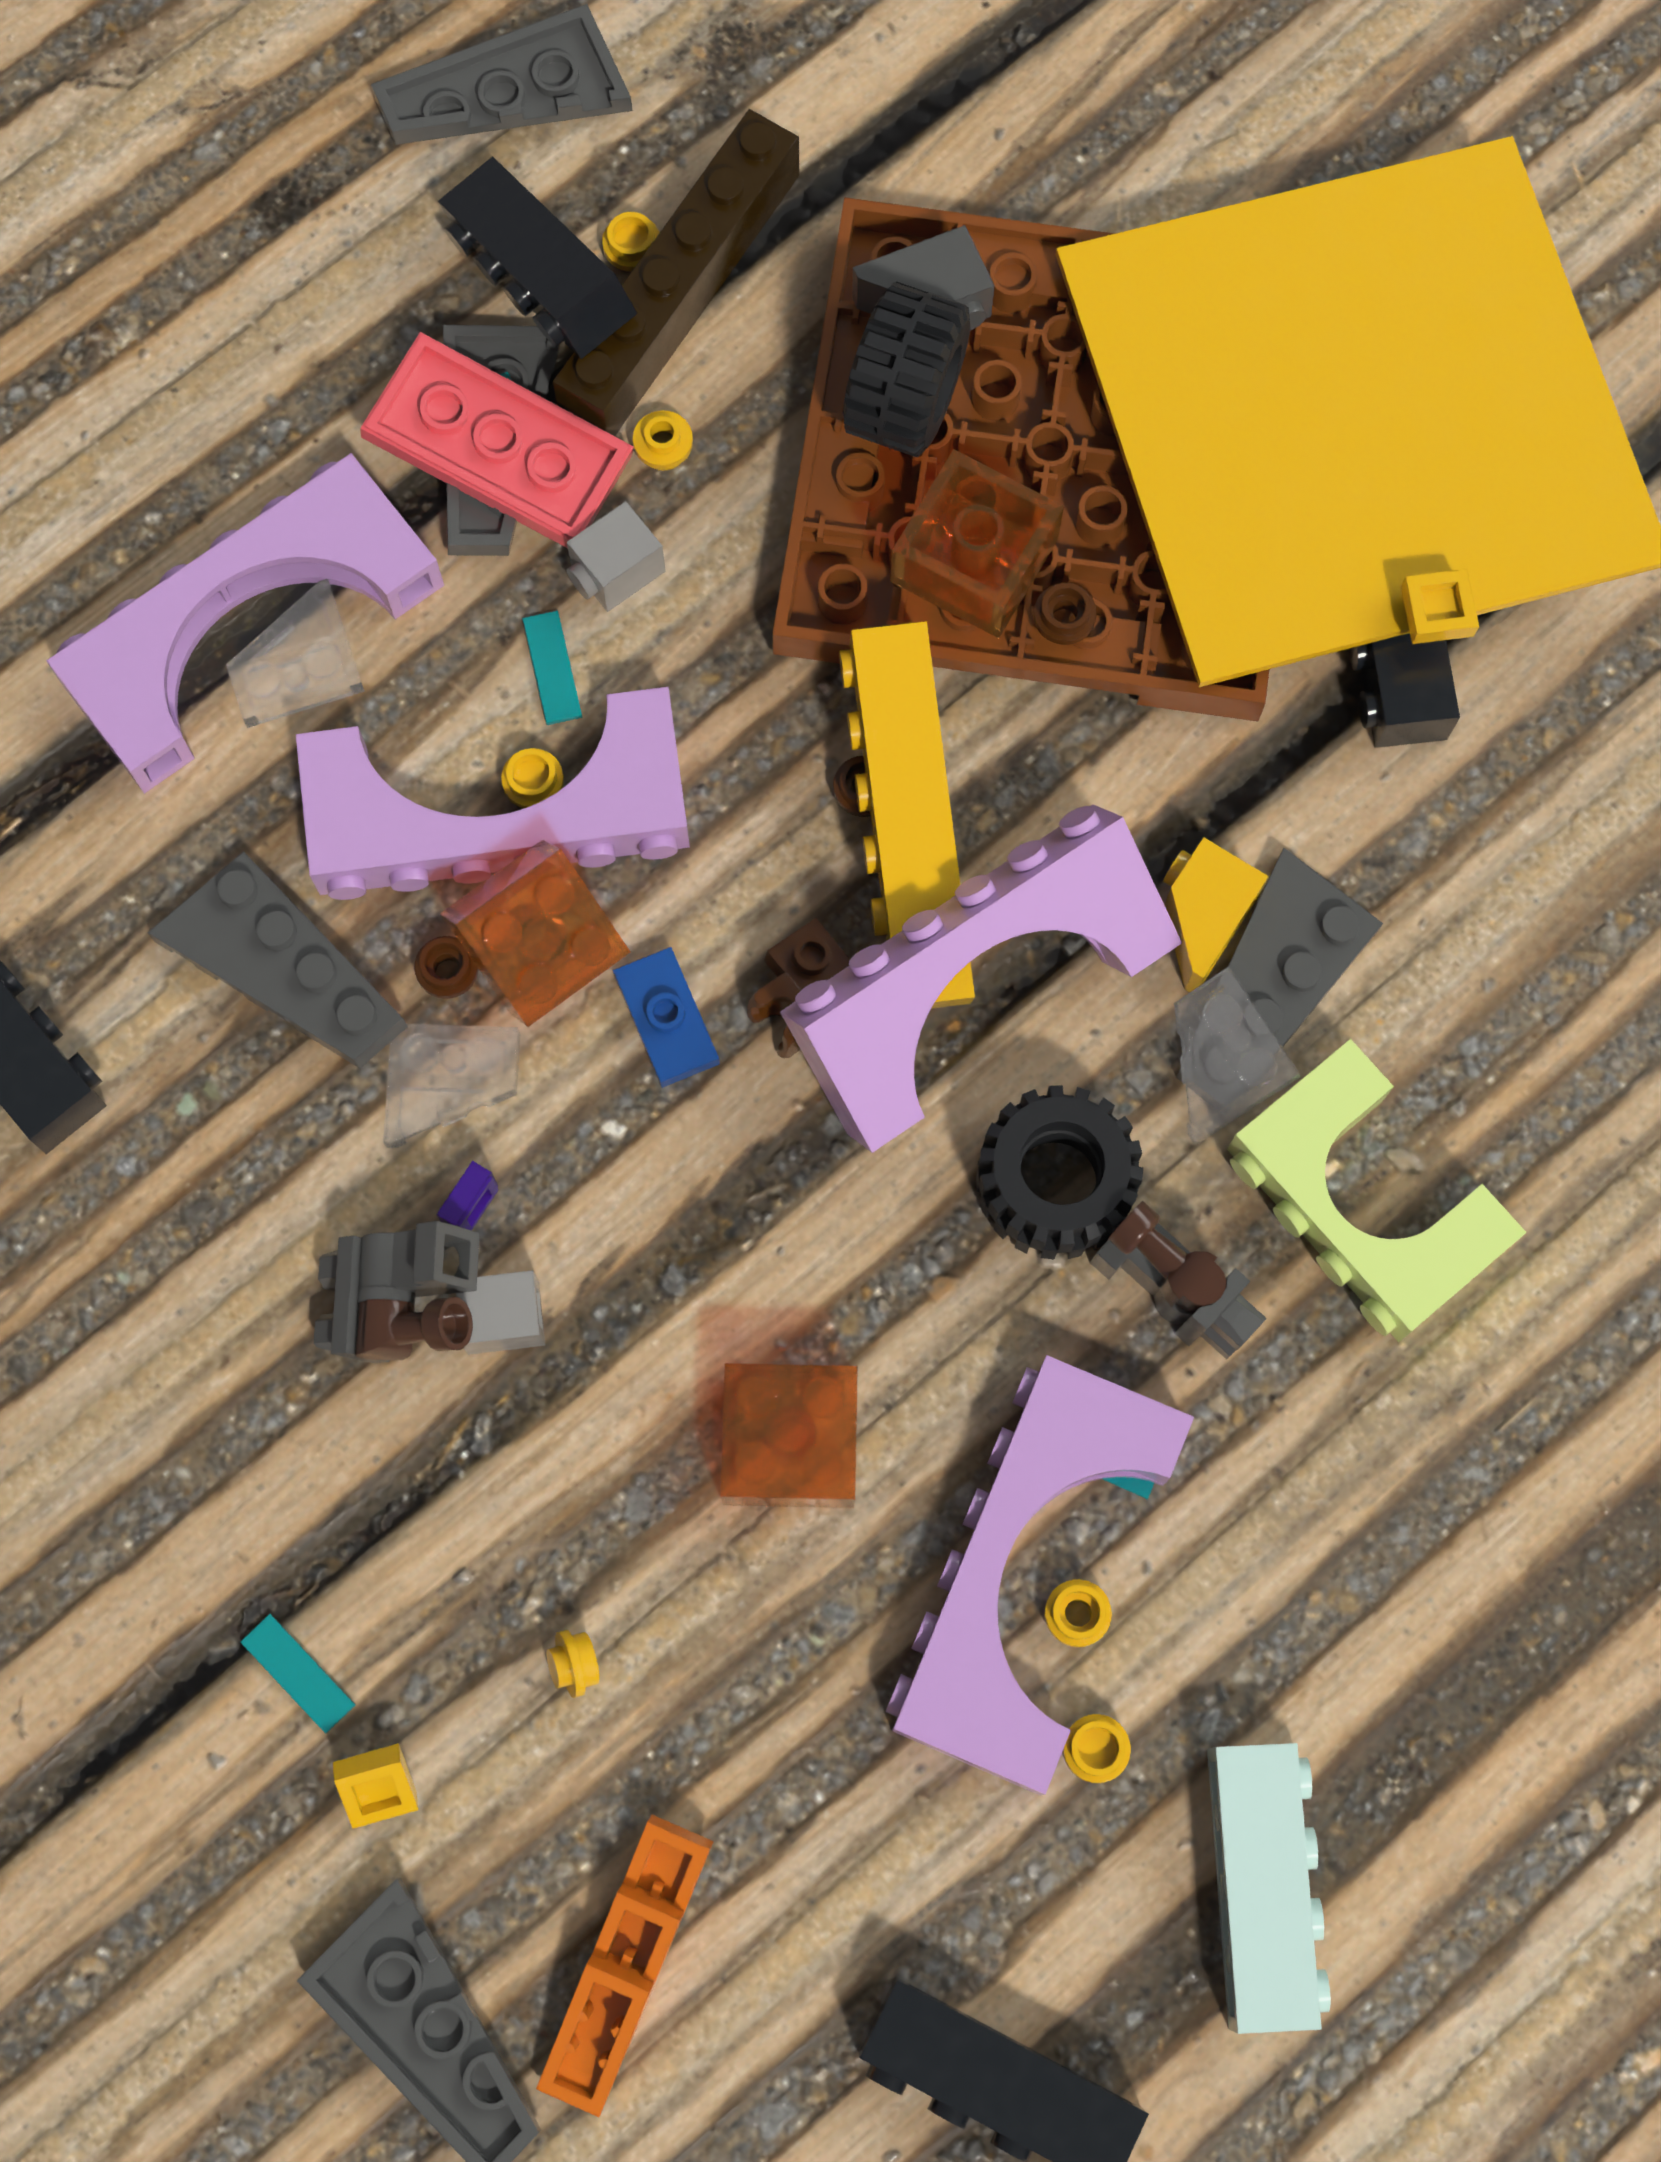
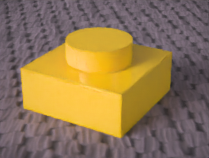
M1468 569L1405 576L1401 585V591L1412 644L1474 637L1479 628V622Z
M399 1743L333 1762L334 1782L352 1829L418 1810L417 1791Z

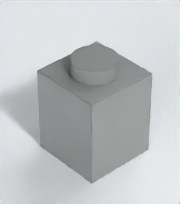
M626 501L567 541L571 566L566 571L570 580L585 599L588 600L595 596L607 612L666 572L662 544Z
M533 1270L477 1277V1291L456 1293V1297L461 1298L468 1305L473 1320L472 1336L469 1343L464 1347L468 1355L545 1346L540 1285Z

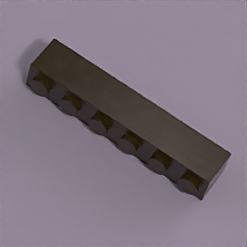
M748 109L622 284L624 291L638 314L583 359H580L575 353L571 355L553 380L557 406L613 436L618 433L800 176L799 136Z

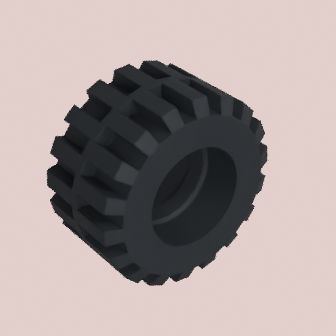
M894 282L883 293L865 327L851 368L843 405L846 433L914 457H919L930 446L950 404L966 354L971 327L969 307L967 305L900 282Z
M1063 1085L1049 1086L1047 1094L1038 1096L1036 1089L1024 1093L1019 1104L1014 1106L1010 1102L1000 1111L997 1122L991 1123L985 1135L976 1176L977 1192H981L982 1196L981 1209L985 1218L992 1216L995 1225L993 1230L1002 1239L1007 1235L1016 1240L1014 1248L1026 1254L1029 1247L1041 1251L1040 1258L1054 1260L1057 1253H1067L1068 1259L1082 1256L1084 1250L1091 1246L1095 1251L1107 1242L1109 1236L1126 1219L1138 1196L1137 1192L1142 1183L1144 1167H1139V1160L1143 1154L1139 1140L1132 1141L1129 1136L1133 1126L1126 1116L1117 1120L1112 1115L1115 1105L1104 1097L1099 1105L1089 1101L1088 1097L1091 1092L1089 1090L1077 1087L1074 1096L1063 1094ZM1045 1143L1070 1145L1082 1152L1092 1164L1096 1175L1095 1188L1090 1196L1077 1203L1060 1205L1047 1202L1036 1196L1028 1188L1022 1177L1020 1169L1024 1155L1031 1149Z

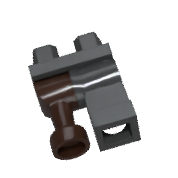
M1142 1201L1111 1234L1108 1241L1095 1254L1090 1264L1108 1280L1122 1268L1153 1296L1155 1308L1162 1318L1173 1324L1182 1325L1174 1334L1186 1345L1190 1346L1201 1336L1225 1359H1228L1267 1319L1240 1294L1250 1283V1280L1236 1268L1225 1278L1222 1269L1214 1262L1218 1257L1205 1251L1190 1252L1159 1224V1215Z
M431 1221L416 1224V1229L395 1233H371L363 1237L354 1235L339 1237L338 1250L324 1254L319 1258L318 1280L321 1282L323 1289L335 1291L334 1312L321 1314L319 1319L315 1321L314 1345L317 1348L330 1350L333 1355L370 1363L404 1360L410 1356L413 1343L423 1341L436 1351L463 1349L469 1343L473 1331V1320L468 1305L458 1297L440 1298L429 1302L423 1312H415V1298L477 1291L480 1233L440 1221ZM450 1247H455L459 1254V1266L454 1276L443 1273L444 1251Z

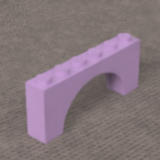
M350 453L338 462H329L321 466L313 473L308 483L290 495L279 496L271 500L264 506L258 517L239 530H229L221 534L213 541L208 551L189 564H180L168 570L162 576L158 585L139 598L128 599L118 604L110 612L108 619L86 634L80 633L68 638L58 648L57 653L46 661L63 687L145 794L195 759L184 740L179 724L177 706L180 681L186 663L200 639L211 626L232 608L251 597L274 588L301 583H325L342 586L362 593L376 601L394 619H397L442 588L444 583L436 558L353 454Z
M669 687L607 694V715L603 735L596 751L582 771L569 784L547 799L515 812L495 816L471 817L445 814L428 809L405 798L391 788L371 765L368 749L358 726L296 734L309 875L319 894H328L333 899H355L365 895L366 889L389 886L395 891H417L427 887L429 881L451 878L458 883H478L489 879L491 873L516 870L520 875H540L551 871L553 865L578 862L583 867H602L613 863L616 860L615 857L640 854L645 859H663L675 855L678 849L690 848Z
M1094 804L1069 812L1060 820V827L1040 840H1033L1019 845L1009 853L1007 862L987 875H978L966 880L956 889L954 897L934 910H925L913 915L903 924L901 932L881 945H872L860 950L850 959L848 967L828 980H820L809 984L796 995L794 1003L780 1011L831 1106L850 1137L873 1153L925 1118L919 1105L914 1080V1061L922 1027L936 999L953 977L969 962L991 947L1026 933L1050 930L1069 931L1084 937L1097 952L1103 963L1133 977L1182 944L1122 816Z
M1046 1355L1039 1372L1029 1367L1025 1370L1012 1402L1024 1408L1014 1432L1002 1427L987 1463L999 1468L990 1492L977 1488L962 1524L973 1529L974 1532L964 1554L952 1549L937 1587L949 1591L940 1615L937 1616L926 1612L911 1648L922 1653V1659L913 1679L902 1674L900 1675L885 1711L897 1717L892 1729L893 1732L1040 1796L1045 1795L1071 1730L1056 1723L1030 1701L1014 1678L1005 1658L998 1627V1596L1002 1573L1008 1555L1016 1538L1029 1520L1043 1506L1071 1488L1087 1482L1113 1477L1143 1479L1163 1486L1172 1475L1194 1419L1189 1414Z

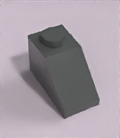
M965 225L853 267L852 300L856 308L871 314L883 293L894 282H900L967 305L970 314V331L981 325L986 318L991 317L995 285Z

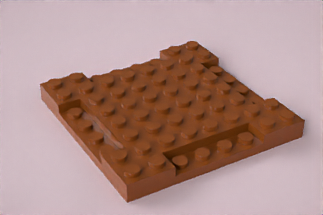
M844 197L773 629V654L840 664L839 651L850 650L851 630L927 621L933 667L1138 695L1137 705L1259 721L1266 704L1270 669L1203 687L1198 686L1055 255L1056 248L1116 233ZM965 225L995 285L991 317L986 318L981 325L970 331L960 375L934 440L919 457H914L846 433L843 418L846 388L859 343L871 316L870 313L857 309L852 300L853 267ZM1059 583H1073L1082 587L1092 597L1096 606V620L1092 631L1086 638L1074 644L1061 645L1047 640L1039 633L1034 623V607L1039 595L1045 589ZM1065 609L1058 610L1053 614L1054 618L1062 623H1071L1076 619L1072 612Z

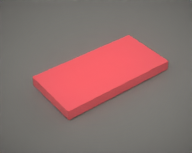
M422 332L418 334L360 428L361 438L437 479L451 484L491 508H496L499 512L515 518L519 523L568 548L567 541L592 525L631 459L634 447Z

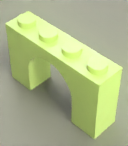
M1350 1039L1234 1136L1227 1150L1233 1156L1230 1159V1164L1240 1179L1252 1189L1260 1186L1276 1204L1273 1212L1281 1225L1294 1237L1299 1238L1303 1235L1318 1251L1319 1255L1316 1257V1261L1327 1277L1338 1286L1342 1287L1347 1284L1363 1302L1360 1306V1311L1367 1322L1381 1335L1387 1336L1391 1333L1400 1342L1527 1232L1483 1184L1477 1187L1429 1229L1407 1238L1385 1239L1369 1235L1355 1228L1339 1213L1330 1198L1325 1179L1326 1160L1331 1145L1382 1103L1394 1087Z

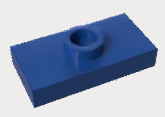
M672 947L613 970L616 982L661 1088L720 1065L718 1054Z

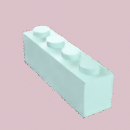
M1297 1743L1207 1749L1228 2029L1237 2034L1322 2030L1320 2013L1330 2011L1331 1997L1326 1970L1316 1968L1314 1941L1324 1939V1915L1320 1898L1310 1897L1308 1870L1317 1869L1318 1845L1314 1828L1304 1827L1302 1799H1311L1312 1775L1309 1760L1307 1757L1299 1758Z

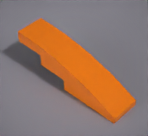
M653 1814L650 1816L623 1883L616 1893L593 1953L584 1968L536 2090L600 2117L714 1841Z

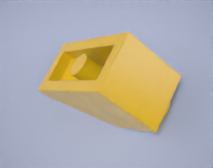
M1204 837L1192 855L1184 850L1179 853L1163 880L1164 883L1171 887L1165 907L1182 941V944L1174 948L1184 989L1195 996L1257 901L1269 877Z

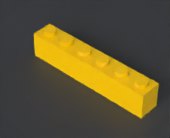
M927 621L851 630L850 650L839 651L843 688L855 687L858 709L855 712H847L851 750L863 749L865 773L855 774L859 812H871L873 835L863 836L865 866L867 874L878 873L881 891L880 898L871 899L873 929L875 936L886 935L887 940L901 932L903 924L913 915L925 910H934L954 897L956 889L961 885ZM971 962L960 970L947 984L932 1008L971 1004L975 998Z

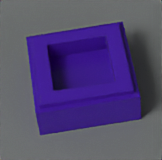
M472 1161L436 1214L440 1222L472 1230L499 1190L492 1172Z

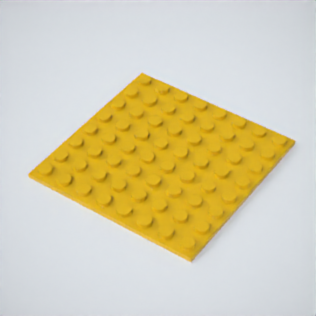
M1513 136L1056 248L1055 255L1199 687L1410 633L1401 591V585L1405 576L1468 569L1477 615L1661 568V525Z

